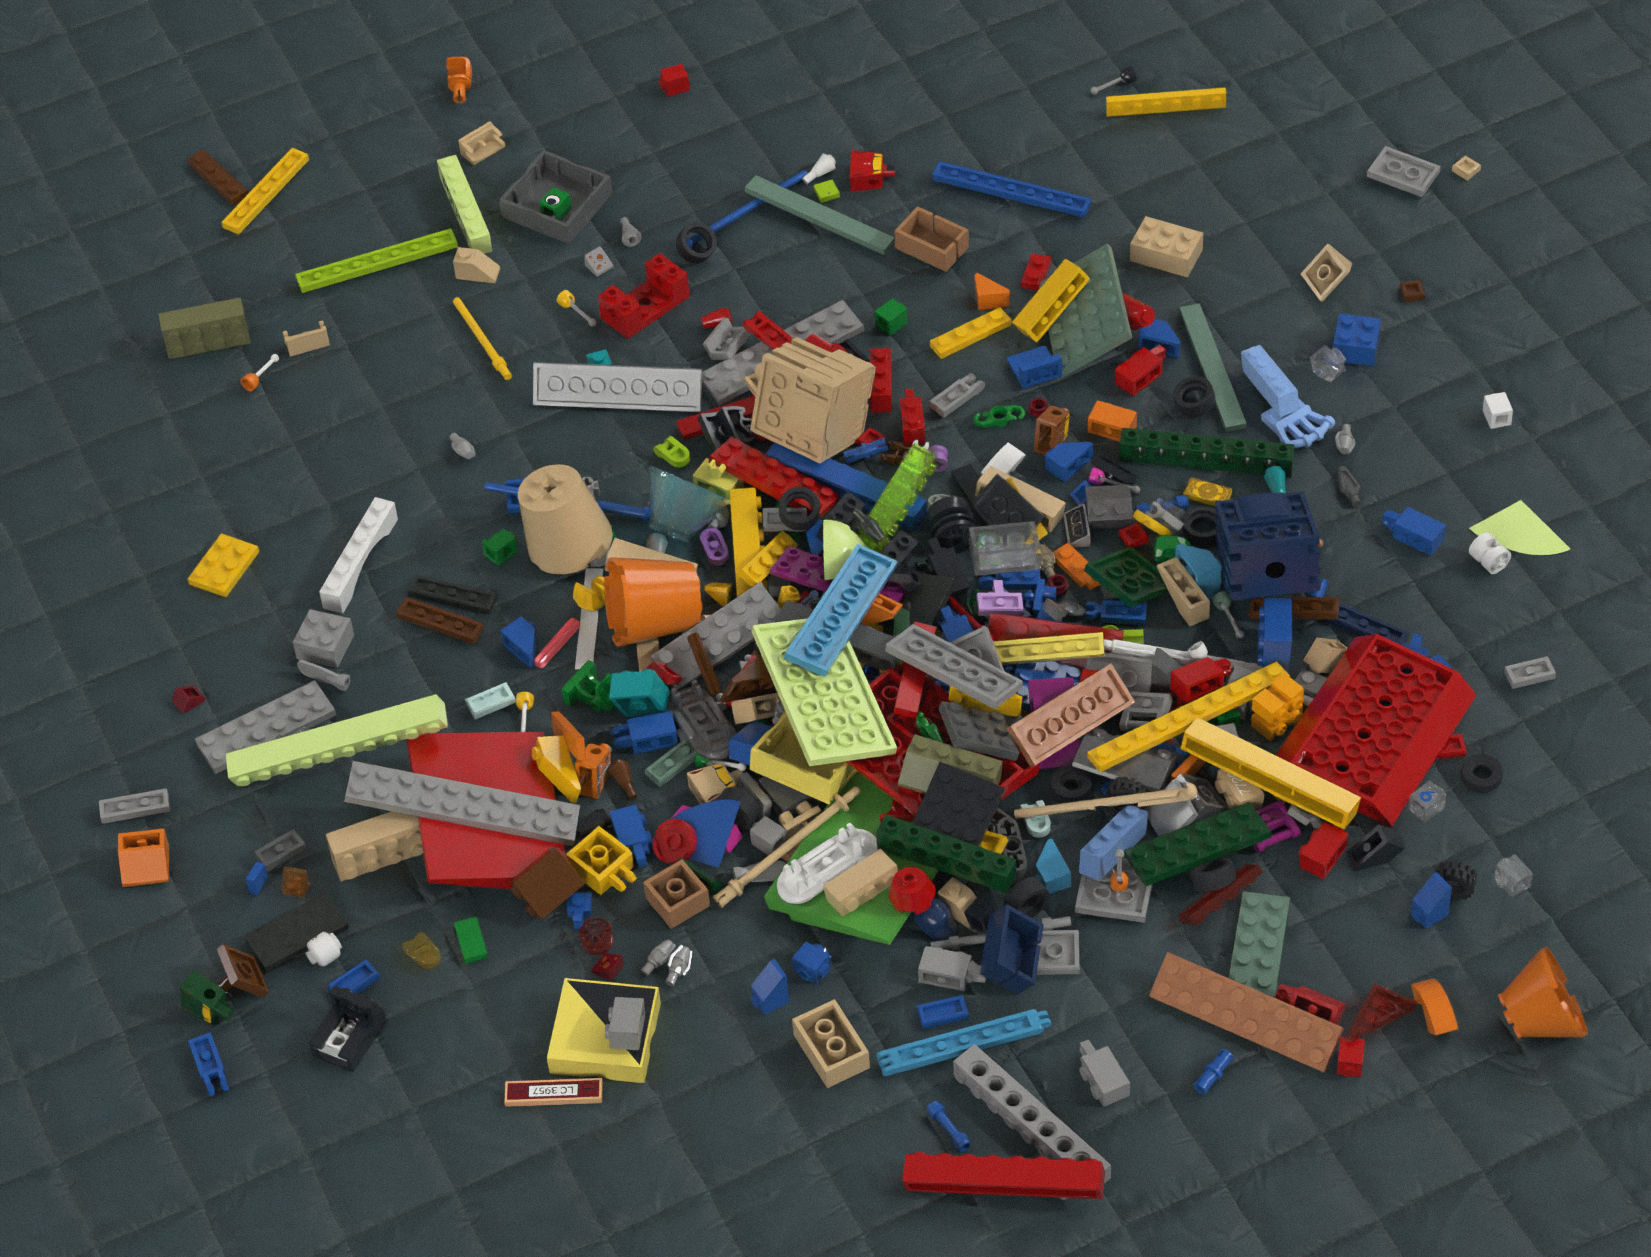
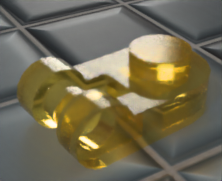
M422 931L416 934L413 940H407L402 944L406 954L411 956L420 967L432 969L439 965L441 961L440 951Z

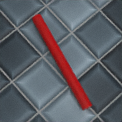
M949 597L946 604L960 616L966 615L974 631L983 627L954 598ZM991 635L993 642H995L996 639Z

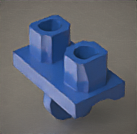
M1038 579L1036 594H1034L1033 590H1028L1027 593L1022 594L1024 608L1027 611L1033 608L1034 618H1037L1046 598L1054 602L1056 601L1057 587L1045 586V579Z

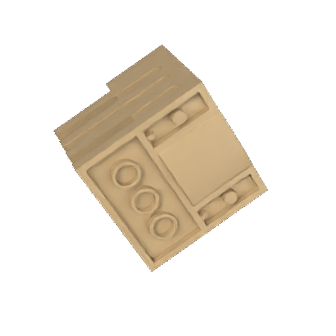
M798 337L792 339L791 344L786 342L782 347L775 348L772 354L766 353L762 357L750 431L818 463L824 462L856 443V440L864 433L869 406L867 401L871 396L876 367L870 362L859 359L840 349L831 353Z

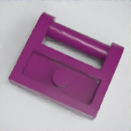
M1282 801L1256 810L1271 831L1285 825L1288 828L1271 835V838L1254 844L1253 846L1258 853L1275 843L1290 837L1294 839L1301 835L1298 825L1292 816L1287 814L1288 810Z

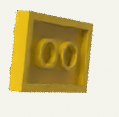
M221 533L188 577L189 585L226 598L258 555V546Z

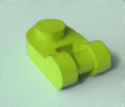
M672 436L666 438L663 444H658L653 448L659 458L662 457L674 467H684L690 462L689 450Z

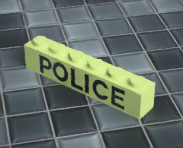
M453 155L437 160L440 179L469 248L478 249L483 254L492 252L489 231L457 156Z

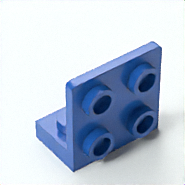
M1046 346L1007 358L1008 364L1023 389L1062 377V359L1060 355L1055 354L1051 356Z

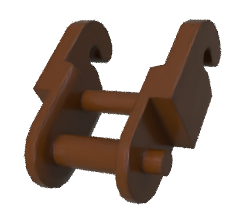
M888 441L887 447L896 452L892 455L887 454L886 458L884 454H881V461L896 465V463L906 465V457L912 454V450L903 446V443L894 441L893 445H891V442Z

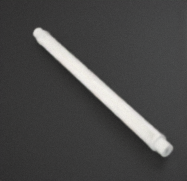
M1104 639V649L1110 650L1111 653L1154 659L1156 648H1161L1179 664L1188 665L1198 661L1194 660L1186 651L1113 639V641ZM1209 655L1206 656L1211 658L1213 661L1225 659ZM1227 659L1231 662V673L1235 666L1252 671L1262 669V666H1257L1256 663Z

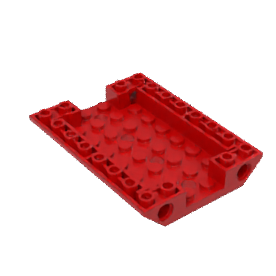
M1379 634L1355 637L1275 756L1361 797L1357 812L1392 828L1475 700L1477 694L1461 674L1454 669ZM1408 668L1412 673L1404 674L1401 672V669ZM1386 700L1389 701L1391 705L1382 706L1379 702ZM1367 733L1370 737L1362 739L1358 734ZM1342 765L1347 767L1348 770L1340 772L1336 767Z

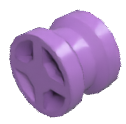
M941 445L929 447L926 452L928 469L933 472L946 470L948 467L947 449Z

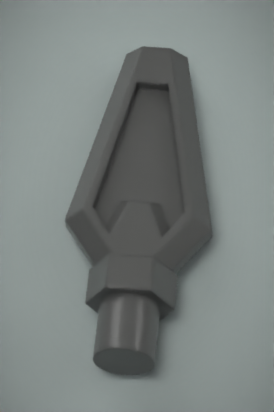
M1339 467L1337 472L1340 492L1347 496L1354 507H1358L1361 504L1358 493L1361 486L1346 467Z

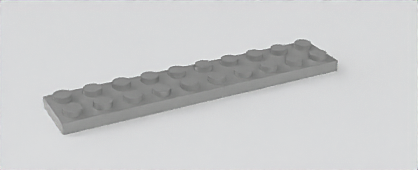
M356 761L352 762L344 800L347 803L569 846L574 844L580 805Z

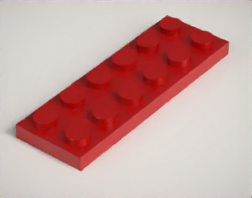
M730 437L709 457L708 463L715 460V464L718 467L724 464L726 466L725 472L778 500L781 499L783 493L793 487H806L812 490L820 501L818 520L839 502L841 494L833 491L831 488L814 481L812 478L797 472L795 469L780 463L776 459L733 437ZM794 499L787 504L793 508H806L808 516L812 512L811 504L804 499Z
M993 612L990 613L988 626L990 634L996 641L1103 632L1104 639L1113 641V639L1123 641L1124 635L1123 630ZM1086 658L1058 660L1056 662L1085 669Z

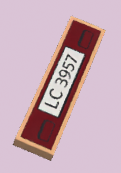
M602 1078L505 1082V1107L602 1103L603 1081Z

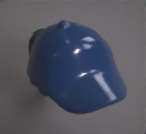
M933 898L931 901L932 905L923 913L915 914V912H912L915 924L933 940H948L949 937L958 935V928L951 915V911L940 899Z

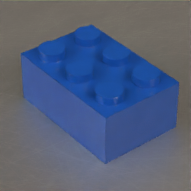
M1265 597L1264 606L1259 608V620L1263 621H1259L1258 624L1259 638L1257 651L1260 652H1258L1257 666L1264 668L1277 661L1289 674L1292 646V599Z

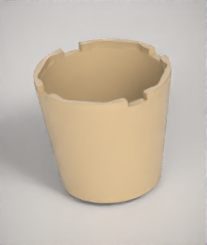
M560 464L549 465L535 470L523 480L518 489V500L528 554L532 563H535L539 566L540 570L547 573L569 574L581 571L589 567L588 563L594 559L603 557L612 542V528L582 477L574 468Z

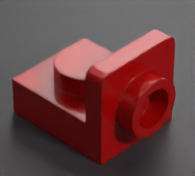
M653 661L646 668L654 670L666 686H669V684L679 685L683 677L663 662Z

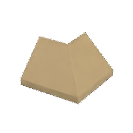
M1327 244L1303 270L1301 275L1318 299L1323 302L1350 272L1352 263L1331 245Z

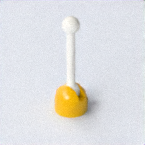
M520 692L516 695V705L522 710L521 732H525L526 711L531 709L534 704V695L529 692Z

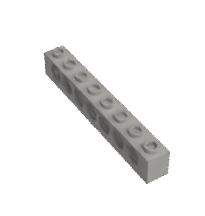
M974 1044L953 1061V1074L956 1080L961 1084L967 1085L976 1098H981L986 1102L988 1108L993 1113H998L1008 1127L1011 1129L1015 1128L1026 1143L1034 1145L1042 1157L1049 1158L1050 1160H1060V1158L1066 1157L1075 1161H1084L1088 1158L1096 1159L1103 1163L1105 1169L1104 1183L1111 1178V1164L978 1046Z

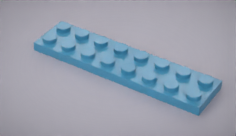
M857 544L791 643L784 659L826 677L894 572L898 561Z

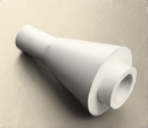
M823 153L811 171L802 178L803 182L809 184L816 177L835 170V159L831 155Z

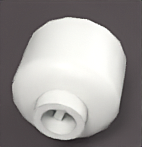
M322 932L307 942L309 951L306 952V955L312 964L317 962L320 966L324 967L340 956L342 946L333 933Z

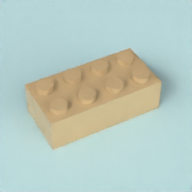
M394 811L326 834L331 858L340 882L376 871L391 864H397L402 860L416 857L423 853L418 816Z

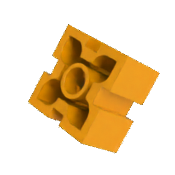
M1283 673L1271 683V687L1268 690H1262L1252 699V710L1255 713L1251 716V727L1269 741H1273L1277 736H1282L1287 730V725L1291 726L1293 723H1298L1303 715L1304 688Z

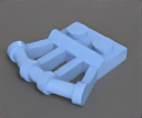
M1299 398L1298 411L1280 417L1271 408L1261 414V420L1279 436L1281 443L1295 444L1294 449L1300 447L1307 448L1312 445L1313 441L1323 439L1327 430L1335 425V420L1331 416L1326 415L1324 417L1313 412L1310 406L1305 405ZM1308 420L1316 424H1319L1320 426L1316 428ZM1300 425L1309 435H1304L1296 426ZM1288 431L1296 440L1290 441L1285 432Z

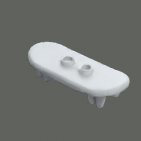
M848 823L846 830L842 827L839 829L838 835L826 840L798 860H792L790 866L788 864L783 866V871L777 881L778 894L784 901L791 904H801L811 900L824 891V884L879 850L877 849L875 835L869 831L857 829L851 823Z

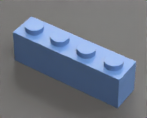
M1127 804L1080 850L1079 873L1100 881L1117 864L1116 850L1122 849L1124 851L1133 847L1146 835L1148 812Z

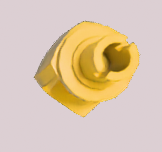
M595 577L591 583L592 589L578 582L575 583L573 599L580 608L596 612L605 606V577Z

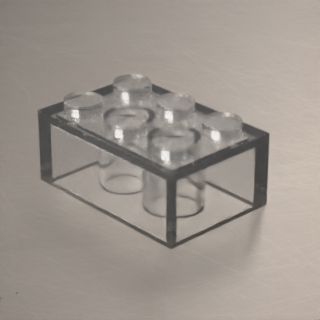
M1034 521L969 527V549L975 576L1041 569V547Z

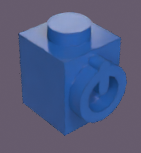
M805 942L792 957L793 971L798 973L802 979L810 980L817 984L821 978H825L830 972L831 955L823 946Z

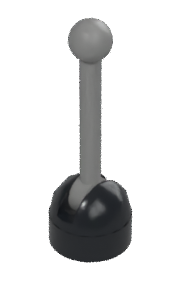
M1129 66L1121 71L1119 78L1099 87H1092L1090 92L1096 95L1098 91L1120 81L1130 84L1137 80L1133 68Z

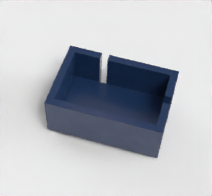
M1008 904L991 913L988 919L980 974L995 983L1001 981V986L1016 994L1033 986L1036 982L1041 947L1038 944L1042 940L1044 925Z

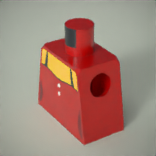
M851 150V192L880 189L883 187V177H895V165H884L881 153Z

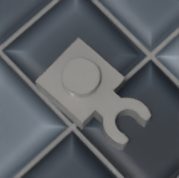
M1293 804L1287 814L1307 826L1310 822L1317 829L1320 828L1323 822H1328Z

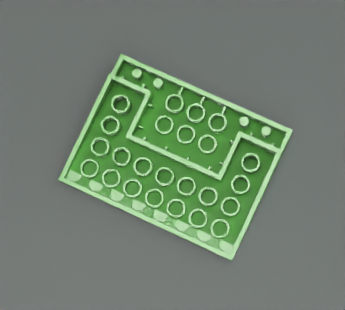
M857 772L838 794L842 797L855 786L861 789V793L847 804L849 810L845 812L840 809L804 838L787 864L790 866L792 860H798L826 840L838 835L839 829L842 827L846 830L848 823H851L857 829L869 831L876 837V832L881 824L879 817L882 813L887 814L892 808L891 802L894 799L861 773ZM835 799L830 804H828L824 810H826L829 806L836 802ZM883 851L897 865L898 871L907 867H916L921 869L931 881L939 871ZM779 876L764 896L770 910L789 914L792 921L887 945L891 944L911 913L906 911L900 913L894 908L888 896L890 887L843 917L826 900L825 891L801 904L787 903L778 894L777 881Z

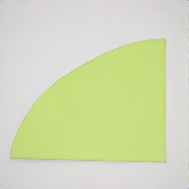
M1521 500L1469 528L1478 536L1488 532L1498 540L1499 545L1501 544L1506 549L1519 553L1552 555L1570 550Z

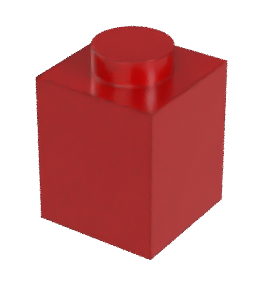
M682 63L660 70L658 83L660 89L664 90L668 97L690 90L689 76Z
M1340 1037L1337 1075L1361 1077L1365 1039Z

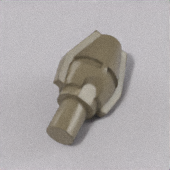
M1045 544L1037 545L1033 549L1034 565L1040 567V571L1042 570L1049 580L1055 575L1053 570L1056 563L1055 555Z

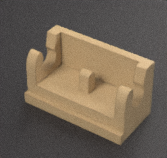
M489 121L458 140L460 154L472 165H476L505 147V142L499 138L502 136V133Z
M319 321V329L303 332L291 337L288 336L287 331H283L284 341L290 357L330 346L327 329L323 321Z

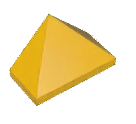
M711 582L705 586L704 591L724 607L731 601L733 584Z

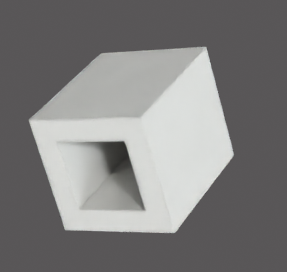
M1505 392L1484 396L1483 413L1490 429L1511 425L1513 409Z

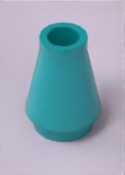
M1272 466L1266 469L1264 479L1271 492L1286 494L1285 471L1280 466Z

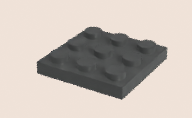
M941 702L938 709L954 747L1013 761L1017 760L1019 751L1007 730L1008 725L1003 715L998 712L982 711L977 707L961 706L956 702Z

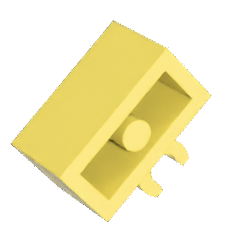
M706 458L693 474L694 485L705 491L707 495H711L731 505L730 489L744 488V481L725 472L726 466L724 464L718 467L715 464V460L708 463L709 459Z

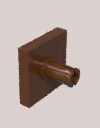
M222 944L217 949L227 976L218 982V987L223 989L226 994H229L235 987L262 998L269 993L254 956Z

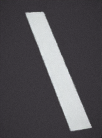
M586 568L584 586L592 589V580L597 576L603 577V569ZM581 609L575 669H580L587 660L592 662L594 660L599 610L591 612Z

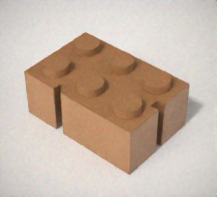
M918 206L894 231L895 249L945 272L956 262V257L959 258L969 248L968 229L935 215L933 231V213Z

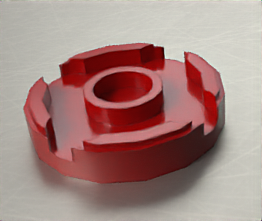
M674 818L663 822L657 828V833L652 841L653 851L657 858L669 865L678 862L680 857L686 860L690 859L697 844L696 832L693 827L684 820Z

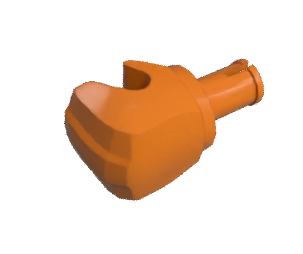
M449 57L446 60V68L449 75L447 76L448 87L451 91H454L453 101L459 104L460 97V103H464L466 100L465 92L472 85V65L466 57Z

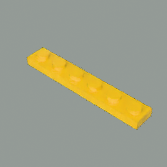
M1226 88L1106 97L1107 117L1226 108Z
M291 148L221 222L222 227L239 235L309 161L308 154Z

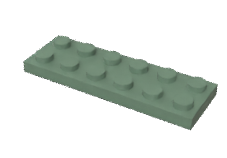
M1243 891L1229 979L1274 998L1290 897Z

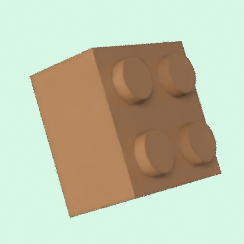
M683 859L643 882L645 898L671 929L710 906L708 889Z

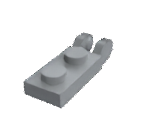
M970 373L931 399L929 407L945 418L973 396L978 395L986 384L982 380L975 382L976 376Z

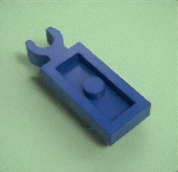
M1102 600V605H1098L1095 602H1087L1086 610H1092L1086 611L1087 620L1101 618V623L1146 625L1147 602L1132 608L1125 605L1123 601Z

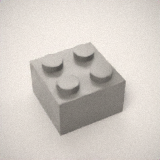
M310 609L293 641L296 658L338 668L354 637L351 618Z

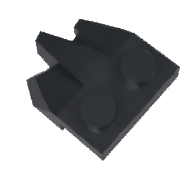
M722 407L719 412L700 414L697 418L712 453L730 437L738 439L745 444H748L755 438L754 432L750 431L752 419L743 416L745 407Z

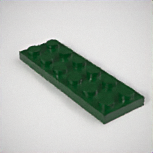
M1247 802L1125 849L1124 856L1146 887L1271 838V830L1251 803Z

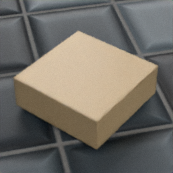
M1464 156L1452 166V172L1467 181L1481 170V165L1467 156Z

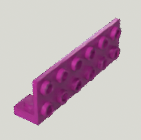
M789 546L770 569L771 575L823 592L827 591L834 580H825L823 557ZM886 582L880 594L902 604L908 591L898 582Z

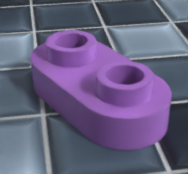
M708 528L702 531L700 541L708 562L715 566L725 564L729 560V551L721 532L715 528Z

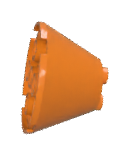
M1548 947L1541 948L1508 987L1498 994L1501 1004L1507 1008L1503 1013L1509 1024L1514 1023L1513 1029L1518 1039L1522 1037L1583 1038L1588 1035L1582 1012L1575 995H1569L1564 985L1568 980Z

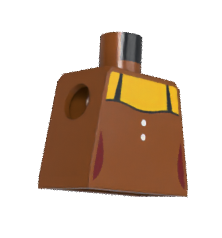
M1049 406L1037 418L1034 452L1046 455L1050 449L1065 441L1068 435L1071 416L1068 409Z

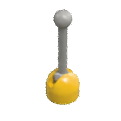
M564 290L558 295L556 302L561 307H572L588 321L589 326L594 327L596 325L595 319H591L574 304L575 298L572 293Z

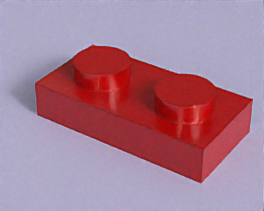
M1031 253L1021 281V288L1039 290L1040 282L1046 279L1051 265L1050 256Z

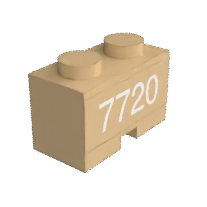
M1222 769L1218 770L1215 787L1218 793H1222L1226 799L1229 809L1250 802L1255 810L1263 807L1264 793L1261 788Z

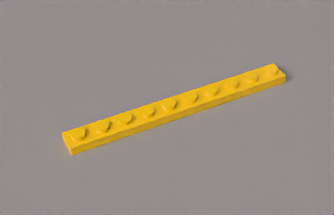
M1276 661L1088 751L1087 758L1099 772L1105 771L1184 733L1197 717L1207 722L1252 700L1262 690H1268L1271 687V683L1283 673L1289 677L1290 675Z

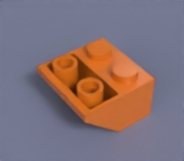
M165 829L118 834V857L123 887L169 882V843Z

